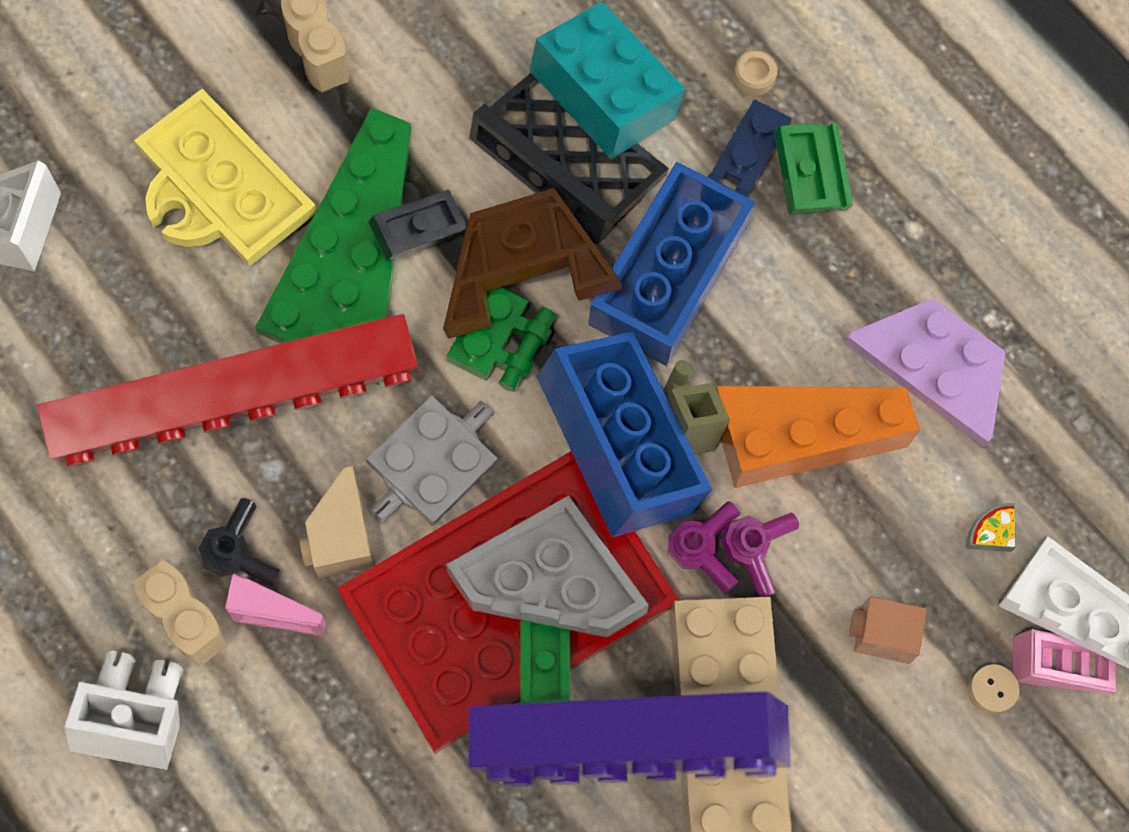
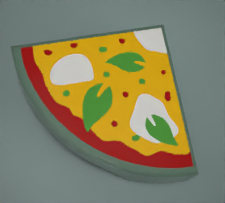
M1015 503L997 505L983 513L968 533L966 549L1012 552L1016 548Z

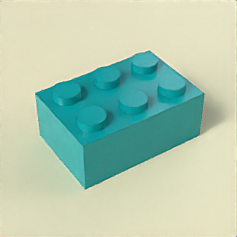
M602 1L536 38L529 71L610 159L675 120L685 88Z

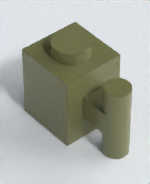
M679 360L676 362L663 392L694 454L714 451L730 422L729 416L714 384L708 383L691 386L688 379L693 371V367L688 361Z

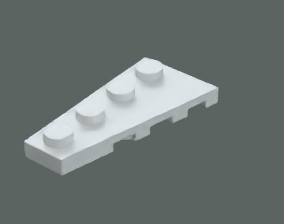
M1047 536L1038 546L998 606L1129 669V596Z

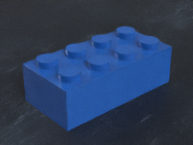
M676 161L612 268L623 289L595 296L590 305L588 325L608 336L633 331L644 354L667 366L745 232L755 201Z
M631 331L554 349L537 375V380L611 536L616 537L690 515L712 491V488L634 332Z

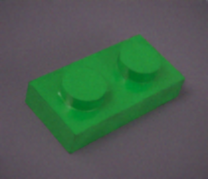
M520 620V704L570 701L569 629Z

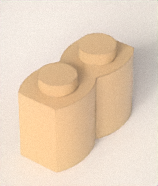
M281 0L288 39L293 49L302 57L305 73L310 83L320 92H324L349 82L350 73L344 39L339 30L329 22L324 0Z
M161 560L133 581L139 601L163 625L170 641L190 662L202 666L228 646L225 631L208 607L197 599L191 586L174 566Z

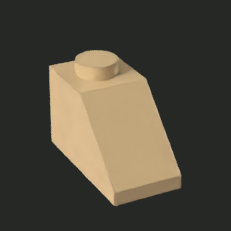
M353 466L345 467L306 520L308 537L300 539L305 567L313 565L318 579L374 566Z

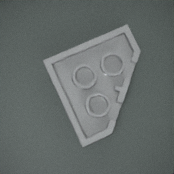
M569 496L446 564L448 575L471 609L475 611L604 637L610 636L648 613V604Z

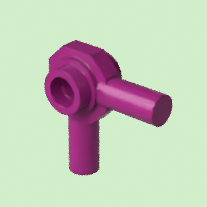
M727 501L703 523L684 521L668 536L667 553L682 569L699 570L701 568L724 594L733 589L739 581L714 556L716 536L725 528L726 524L731 523L740 515L739 510L733 503Z
M792 512L766 523L751 516H746L726 524L721 541L728 559L741 566H746L758 597H767L776 593L763 558L766 557L771 540L799 528L798 519Z

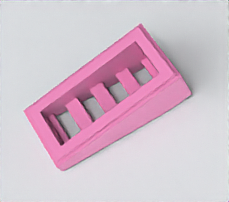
M233 574L225 609L234 622L318 636L325 635L327 625L322 614L243 576Z
M1031 629L1014 637L1012 673L1018 682L1107 694L1116 692V662L1054 633ZM1052 651H1056V670H1052ZM1072 653H1076L1075 674H1072ZM1090 655L1095 656V678L1089 677Z

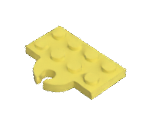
M203 89L199 90L134 140L137 149L159 171L157 176L150 182L145 197L147 215L153 228L162 223L164 215L171 209H181L186 212L181 222L167 225L161 232L164 240L172 244L195 247L207 245L222 237L250 267L314 216L317 211L316 205Z

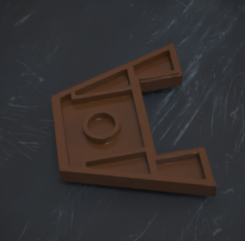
M552 188L470 213L443 330L448 339L492 327L486 291L570 267L574 292L578 301L623 288L617 275L557 191Z

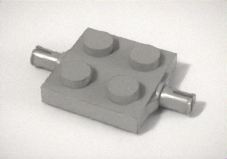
M431 396L366 459L367 464L383 478L388 492L369 509L375 517L378 514L379 521L384 523L403 504L408 508L416 510L433 526L497 463L498 458L480 442L475 432L493 415L489 407L485 409L486 404L479 401L461 419L451 414Z

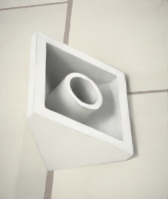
M40 161L0 174V264L34 272L61 195L47 166Z

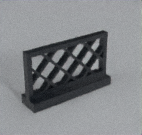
M529 73L493 105L489 107L484 104L473 113L469 139L534 193L554 188L589 238L599 244L609 235L612 225L667 175L669 168L638 143L612 159L604 152H595L594 141L580 126L562 125L561 112L567 111L554 97L553 100L530 99L529 90L540 82L532 73ZM506 110L524 111L525 124H510L500 115ZM531 111L554 112L555 125H532ZM533 136L556 137L557 151L541 150L533 143ZM563 137H586L587 151H564ZM565 162L588 163L590 177L573 176L566 170ZM596 163H618L620 178L597 177ZM626 164H641L651 174L647 178H627ZM598 189H621L622 201L613 208L599 197Z

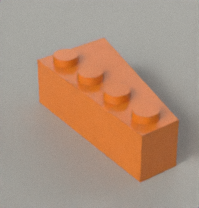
M716 386L718 395L730 419L720 439L735 488L907 448L920 431L906 387Z

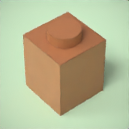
M870 596L861 606V609L855 608L852 614L849 636L856 637L854 652L910 664L920 655L927 609Z

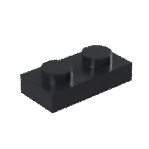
M449 189L373 215L368 221L387 261L462 235L467 229V225Z

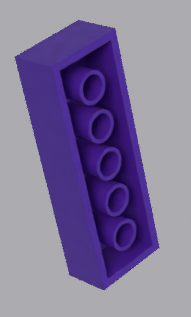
M768 691L469 706L468 768L486 773L487 781L503 782L504 786H532L533 777L534 779L550 780V784L556 785L580 784V775L587 778H598V782L623 783L628 782V774L630 773L636 776H646L648 781L676 780V772L695 774L696 779L726 778V770L745 772L746 777L765 778L775 777L776 768L791 767L788 705Z

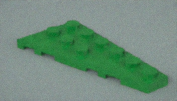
M371 108L255 326L257 334L282 344L387 318L395 259L386 260L368 221L373 215L402 206L404 180L406 178L412 133L411 123Z

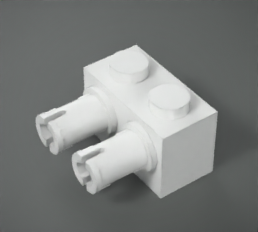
M117 651L106 652L97 685L83 682L78 684L64 726L70 752L167 770L180 727L178 701L174 700L179 679L183 674V668L177 663L170 662L166 673L164 669L165 660H156L151 668L152 672L145 694L125 691L136 660L131 655L122 652L118 661L116 660Z

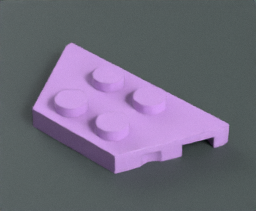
M934 298L855 330L847 337L846 345L902 387H906L910 393L982 447H985L991 440L1006 351Z

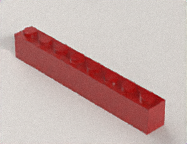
M403 313L37 404L49 459L65 461L66 467H74L95 461L93 453L111 449L112 456L127 454L140 450L139 442L157 438L158 444L171 443L185 439V430L202 426L204 433L219 431L231 427L230 419L248 415L250 422L276 416L275 408L293 404L295 410L307 409L322 404L321 396L338 392L340 399L355 397L367 393L365 385L384 381L385 388L406 384L412 381L410 374L420 371L407 320Z

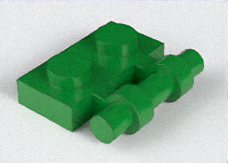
M499 287L486 291L492 327L457 336L446 357L447 362L485 381L488 380L494 367L505 371L499 381V385L508 391L514 392L520 380L526 379L533 368L531 360L537 349L548 341L552 333L549 328L556 314L548 308L541 307L534 320H528L523 317L528 309V300ZM513 334L523 337L515 353L505 351Z

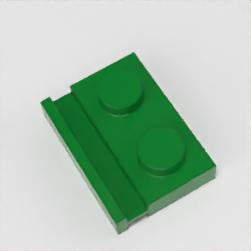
M838 123L824 126L820 124L780 126L774 131L788 215L829 212L836 209L846 211L853 206Z

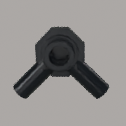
M240 498L226 526L207 531L197 550V555L203 568L221 577L237 573L240 570L272 586L280 569L249 554L246 541L242 535L257 508L253 501Z

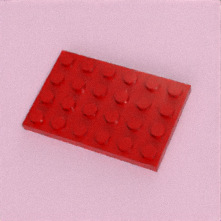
M572 451L337 587L344 603L434 754L469 734V706L508 705L520 702V620L472 610L448 575L446 564L569 496L648 604L647 614L608 637L569 630L570 671L671 610L674 601H680L635 531L616 537L611 536Z

